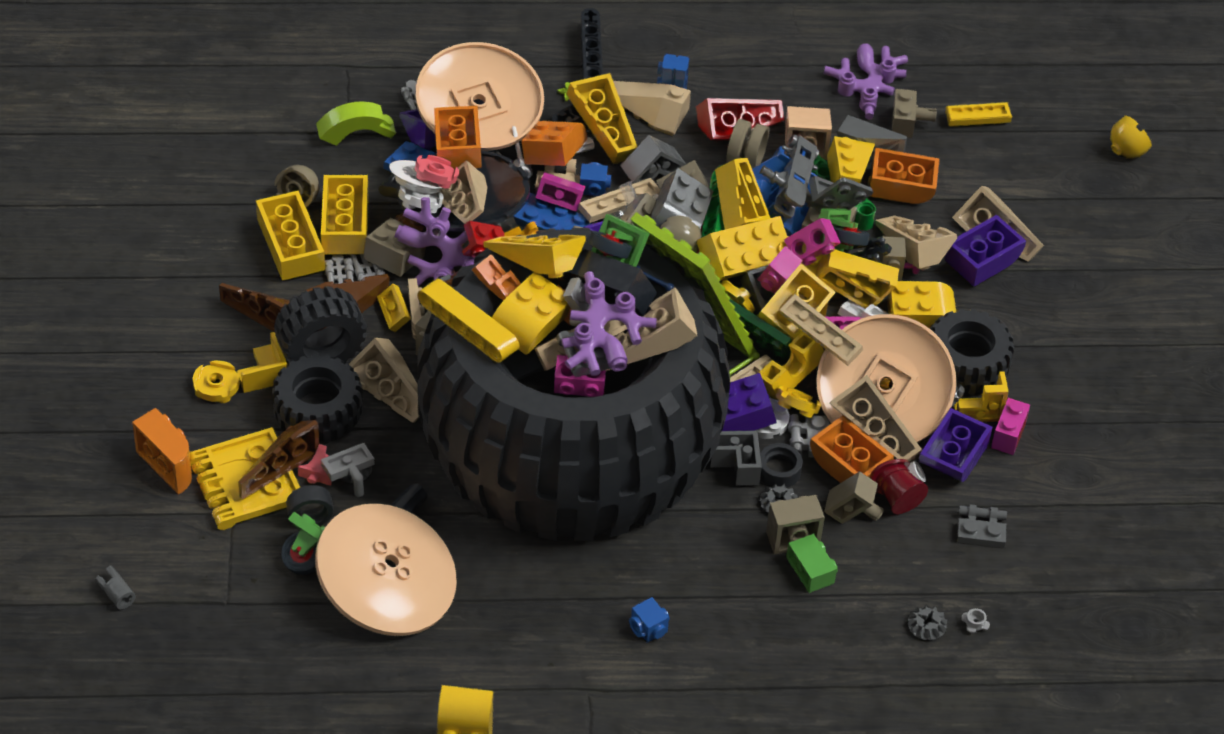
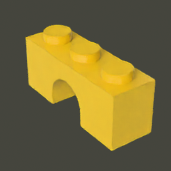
M803 331L788 345L791 355L784 366L772 360L759 372L768 395L776 400L778 398L775 395L779 386H783V391H787L788 387L794 389L819 365L824 353L823 346Z

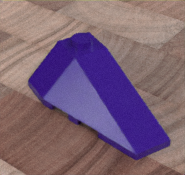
M418 109L400 112L401 121L411 142L426 150L433 149L436 146V135L425 124Z

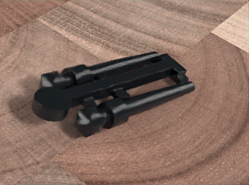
M883 237L869 239L868 245H854L853 249H865L864 251L850 254L879 262L881 257L879 254L888 255L892 247L888 243L885 244L886 240Z

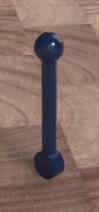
M643 272L650 281L664 287L667 292L674 288L672 283H665Z

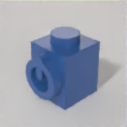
M596 162L582 164L580 184L586 186L583 195L600 196L605 194L606 188H610L611 175H607L608 166H603Z
M651 597L632 607L629 624L636 636L643 637L649 642L655 638H661L668 632L670 618L666 609L661 608L654 598Z

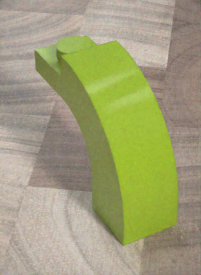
M371 102L343 104L326 113L316 123L319 138L336 146L348 134L357 130L368 129L392 138L396 133L392 118L382 113L380 105Z

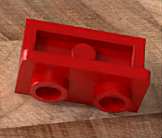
M469 220L464 224V228L470 245L464 248L462 253L464 256L475 258L487 249L484 247L483 242L497 237H505L502 227Z

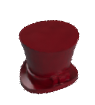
M894 459L883 462L875 467L870 475V479L878 483L876 493L885 495L894 514H903L914 509L925 499L928 493V486L910 473L908 469L910 463L906 459Z

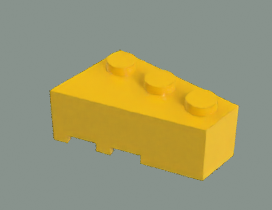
M748 158L734 159L715 169L725 230L770 219Z

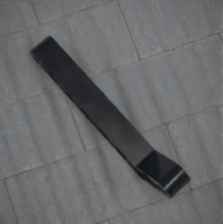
M594 8L584 9L581 13L583 79L603 75L600 13ZM573 104L552 116L553 122L582 123L585 129L589 128Z

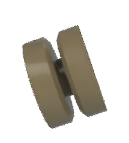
M738 119L729 141L726 162L728 163L734 159L748 158L752 169L760 165L767 147L769 127L756 124L752 129L751 122Z

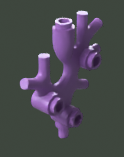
M869 44L859 46L857 49V60L860 68L868 74L866 79H856L854 74L850 72L848 58L841 60V69L828 66L824 69V74L839 80L838 93L840 95L851 96L854 94V91L861 93L859 106L867 119L874 117L873 112L876 110L878 92L893 95L894 87L884 83H892L895 78H906V70H898L896 67L897 65L908 63L907 56L891 57L888 46L881 48L882 62L880 64L874 63L873 49Z
M429 197L421 198V212H415L406 208L403 213L404 217L423 224L426 227V231L420 232L407 225H399L394 236L398 238L397 241L411 247L425 248L437 246L442 251V258L437 263H430L413 255L409 256L407 263L420 269V273L415 277L417 278L418 287L429 277H434V280L448 274L453 275L455 273V266L473 265L475 259L470 256H464L462 253V246L468 241L466 231L454 239L446 235L450 228L448 217L451 210L443 207L439 217H433L431 215Z
M586 272L584 274L586 281L584 284L585 300L590 307L587 311L571 310L570 320L585 323H581L575 328L574 336L561 339L563 348L576 346L579 349L574 356L565 361L568 369H572L581 362H586L591 375H598L600 369L594 349L601 347L604 350L609 367L613 371H621L626 368L628 362L624 348L616 337L605 331V324L611 320L623 322L628 329L632 344L639 345L642 340L638 329L640 327L656 328L657 318L637 315L635 313V298L628 292L620 293L616 297L614 305L608 304L605 301L604 283L600 279L595 278L593 272Z

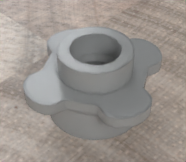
M971 609L968 613L962 615V621L966 623L968 632L975 633L981 629H989L990 623L986 621L987 616L981 609Z

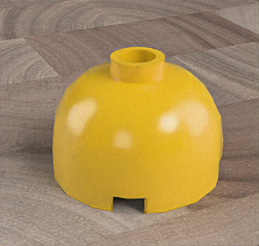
M1124 116L1115 123L1110 132V140L1112 143L1111 149L1116 155L1119 156L1121 154L1126 158L1133 159L1145 154L1152 147V144L1144 129L1140 132L1136 128L1138 123L1129 116Z

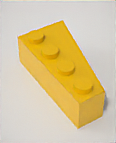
M611 74L570 82L566 95L613 164L624 162L637 148V144Z

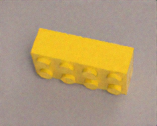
M324 175L321 245L324 254H364L368 226V175Z
M299 191L256 200L257 220L281 279L287 280L324 271V250Z
M781 216L710 233L698 239L697 245L699 251L710 259L709 264L716 270L714 273L723 280L769 265L785 246L787 247L784 241L787 238Z

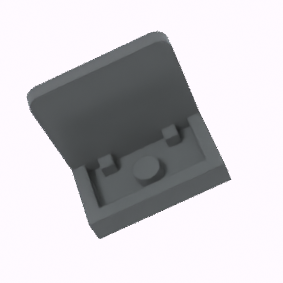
M817 176L809 179L813 202L830 209L851 210L873 194L871 187L847 178H841L835 183Z

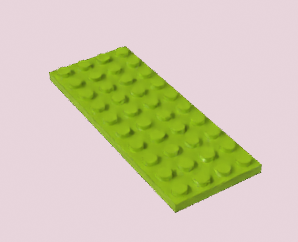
M636 212L630 220L634 226L650 233L646 244L654 247L657 254L661 257H669L671 260L679 263L684 270L685 276L693 278L704 290L705 299L711 305L725 341L750 358L756 352L753 346L754 342L748 337L749 332L744 329V323L739 320L740 315L734 311L735 306L729 301L731 298L724 292L726 290L725 287L719 283L721 279L714 273L716 270L709 264L710 259L701 252L698 254L693 252L692 247L686 241L681 239L679 242L673 238V233L667 228L663 227L660 229L657 227L656 222L648 215L643 217Z

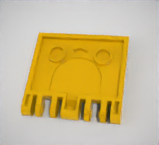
M272 427L190 452L192 470L195 474H198L196 479L200 483V488L205 499L208 501L209 508H213L212 515L219 530L232 528L238 522L286 508L287 497L294 490L300 488L291 470L246 498L241 499L239 496L238 481L277 439Z

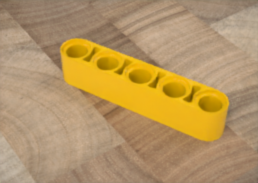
M436 279L418 291V300L424 308L492 360L500 363L519 349V342L513 333L443 280Z

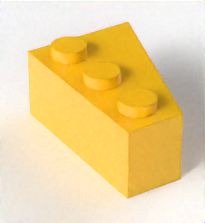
M834 136L827 154L830 181L835 183L841 178H847L860 183L875 144L852 140L847 137Z
M834 250L824 255L818 261L816 276L831 289L866 309L871 304L877 306L897 287L899 269Z

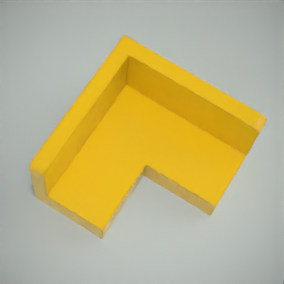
M275 332L270 333V345L253 348L257 366L237 370L244 393L273 386L279 371L283 367L287 368V362Z
M999 372L996 385H984L982 398H960L954 404V410L981 422H999L1009 392L1005 373Z

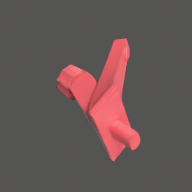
M318 445L313 459L306 465H299L298 476L306 478L309 483L315 484L320 482L331 486L332 481L321 466V459L329 456L326 454L327 446Z

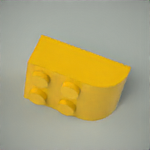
M800 264L757 316L789 336L793 341L802 330L780 314V309L796 294L820 312L836 292L803 264Z
M533 272L505 298L492 318L515 335L519 342L518 350L527 355L567 317L570 306L563 297L565 291L542 275Z
M897 281V287L887 296L889 314L911 318L929 329L939 317H944L946 313L951 311L953 313L956 312L954 292L950 286L941 282Z
M442 685L438 708L437 734H492L493 691Z

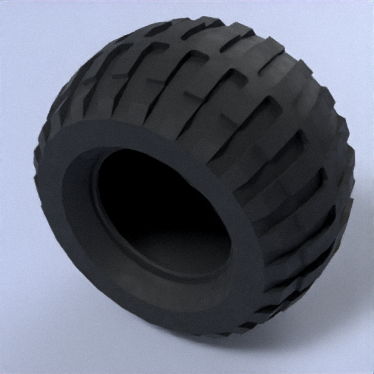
M550 228L536 231V234L526 236L531 238L547 235L549 239L559 238V235H581L586 237L583 249L591 251L593 248L588 243L592 232L590 228H572L571 230ZM645 244L637 265L640 266L643 272L665 283H672L674 285V288L678 290L695 320L697 336L677 349L629 363L621 371L606 370L605 375L627 386L608 395L593 398H565L541 393L527 387L519 381L535 373L545 371L534 349L527 355L520 350H516L498 363L434 314H431L418 350V415L434 459H439L443 473L451 481L462 499H471L474 502L475 509L486 518L497 517L504 520V526L518 533H522L525 530L537 532L538 537L554 541L557 540V537H574L575 541H593L595 535L606 533L612 537L626 534L629 531L630 525L636 523L644 526L659 519L662 510L672 508L683 499L685 492L694 485L700 472L702 473L719 445L720 433L723 430L728 409L730 371L727 361L728 350L723 332L715 318L711 305L705 299L704 290L693 278L685 276L684 270L679 263L671 260L669 257H661L657 254L654 247ZM487 248L475 257L473 265L461 267L454 276L450 287L492 317L503 300L489 290L473 273L472 269L492 254L504 271L507 273L511 270L520 283H523L533 271ZM540 274L556 286H561L564 290H566L569 282L565 283L557 278H549L548 274ZM650 281L657 292L653 301L667 293L664 287ZM605 299V301H606L608 304H610V305H614V304H615V303H613V302L608 301V300ZM650 307L647 309L645 314H647L651 310ZM563 320L536 347L556 338L560 332L570 331L577 326L568 325Z

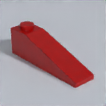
M707 98L696 106L698 127L710 140L730 141L738 119L751 122L752 129L756 124L769 127L784 121L782 100Z

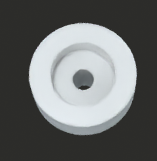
M917 461L911 462L908 467L910 473L922 482H925L926 477Z

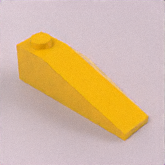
M547 235L531 238L526 236L497 237L485 241L483 244L484 247L537 274H548L549 278H558L563 276V272L573 269L584 246L586 237L581 235H559V238L548 239Z

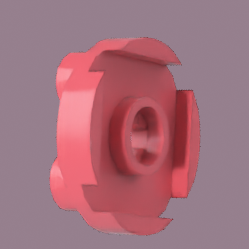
M428 155L427 159H422V156H419L414 166L417 172V179L423 182L437 183L438 186L445 189L450 188L451 184L457 181L459 169L456 167L454 170L450 167V161L434 155Z

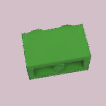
M814 534L788 543L786 558L809 593L835 583L836 573L838 572L836 562L829 558L824 544L818 541Z

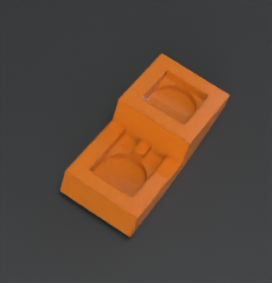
M492 254L472 269L480 281L503 301L521 284L511 270L507 273L504 271Z

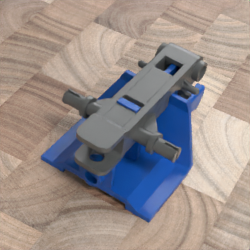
M795 134L790 137L787 143L790 146L789 148L785 145L780 146L772 158L752 169L770 218L781 216L787 236H791L801 230L810 207L821 213V209H825L824 206L813 202L809 179L817 176L811 171L812 169L815 171L818 169L813 163L819 154L817 146L802 136Z

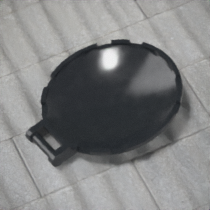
M481 150L482 168L476 169L484 175L488 188L484 211L473 221L497 225L508 220L522 209L529 197L530 184L526 172L521 166H515L513 160L497 153ZM392 173L387 181L379 186L378 190L383 196L398 199L399 205L404 212L406 207L402 205L403 200L398 196L401 185L399 183L395 184L397 181ZM442 204L441 207L437 209V213H431V215L433 217H439L442 208L445 206ZM418 207L411 209L415 212H421V208ZM450 212L448 217L450 228L448 231H465L464 223Z

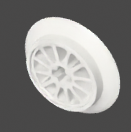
M399 160L390 164L389 168L395 175L396 181L403 187L426 194H434L441 191L442 187L438 186L437 183L423 182L416 178L417 172L414 169L416 161Z

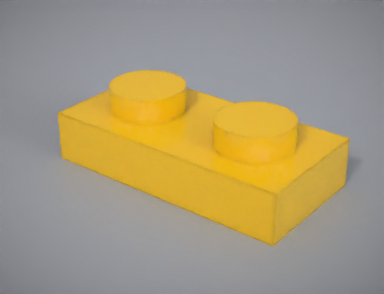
M391 284L377 296L390 330L396 332L411 319L399 286Z

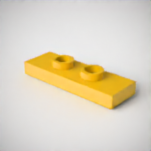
M1008 102L946 106L945 109L949 126L1009 123L1012 120Z

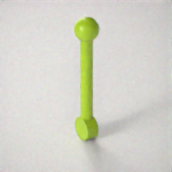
M754 352L750 358L729 370L730 376L753 360H758L760 354Z

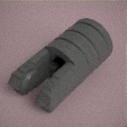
M109 565L106 570L112 579L106 582L103 577L98 575L95 581L118 609H125L134 602L136 595L114 567Z

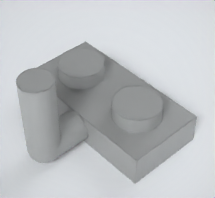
M571 278L563 297L572 310L587 311L590 305L585 300L584 284L580 278ZM569 320V323L572 326H578L581 323H585L582 321Z
M364 443L321 459V466L331 481L350 474L353 478L355 496L361 497L364 495L363 476L359 470L375 465L374 457Z

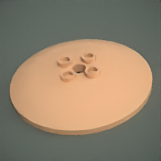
M462 43L440 51L424 65L416 84L415 97L418 111L425 124L434 133V108L478 106L481 150L483 151L506 148L521 141L539 122L544 106L542 83L532 66L513 51L490 43ZM480 99L484 101V104L478 105L474 103V100ZM513 126L516 127L518 133L516 138L513 136Z
M892 314L865 317L842 329L863 346V351L849 366L827 349H825L817 371V392L819 401L822 404L821 407L829 422L833 423L842 416L829 402L868 375L917 443L934 433L952 407L956 391L955 367L952 357L942 340L922 323L908 317ZM883 379H889L892 381L893 386L889 390H883L879 385Z
M384 504L354 506L335 516L328 523L318 540L315 565L323 591L331 603L345 617L367 630L391 636L419 633L437 623L447 612L453 601L457 581L452 556L441 537L426 522L408 511ZM385 560H392L396 567L388 566Z

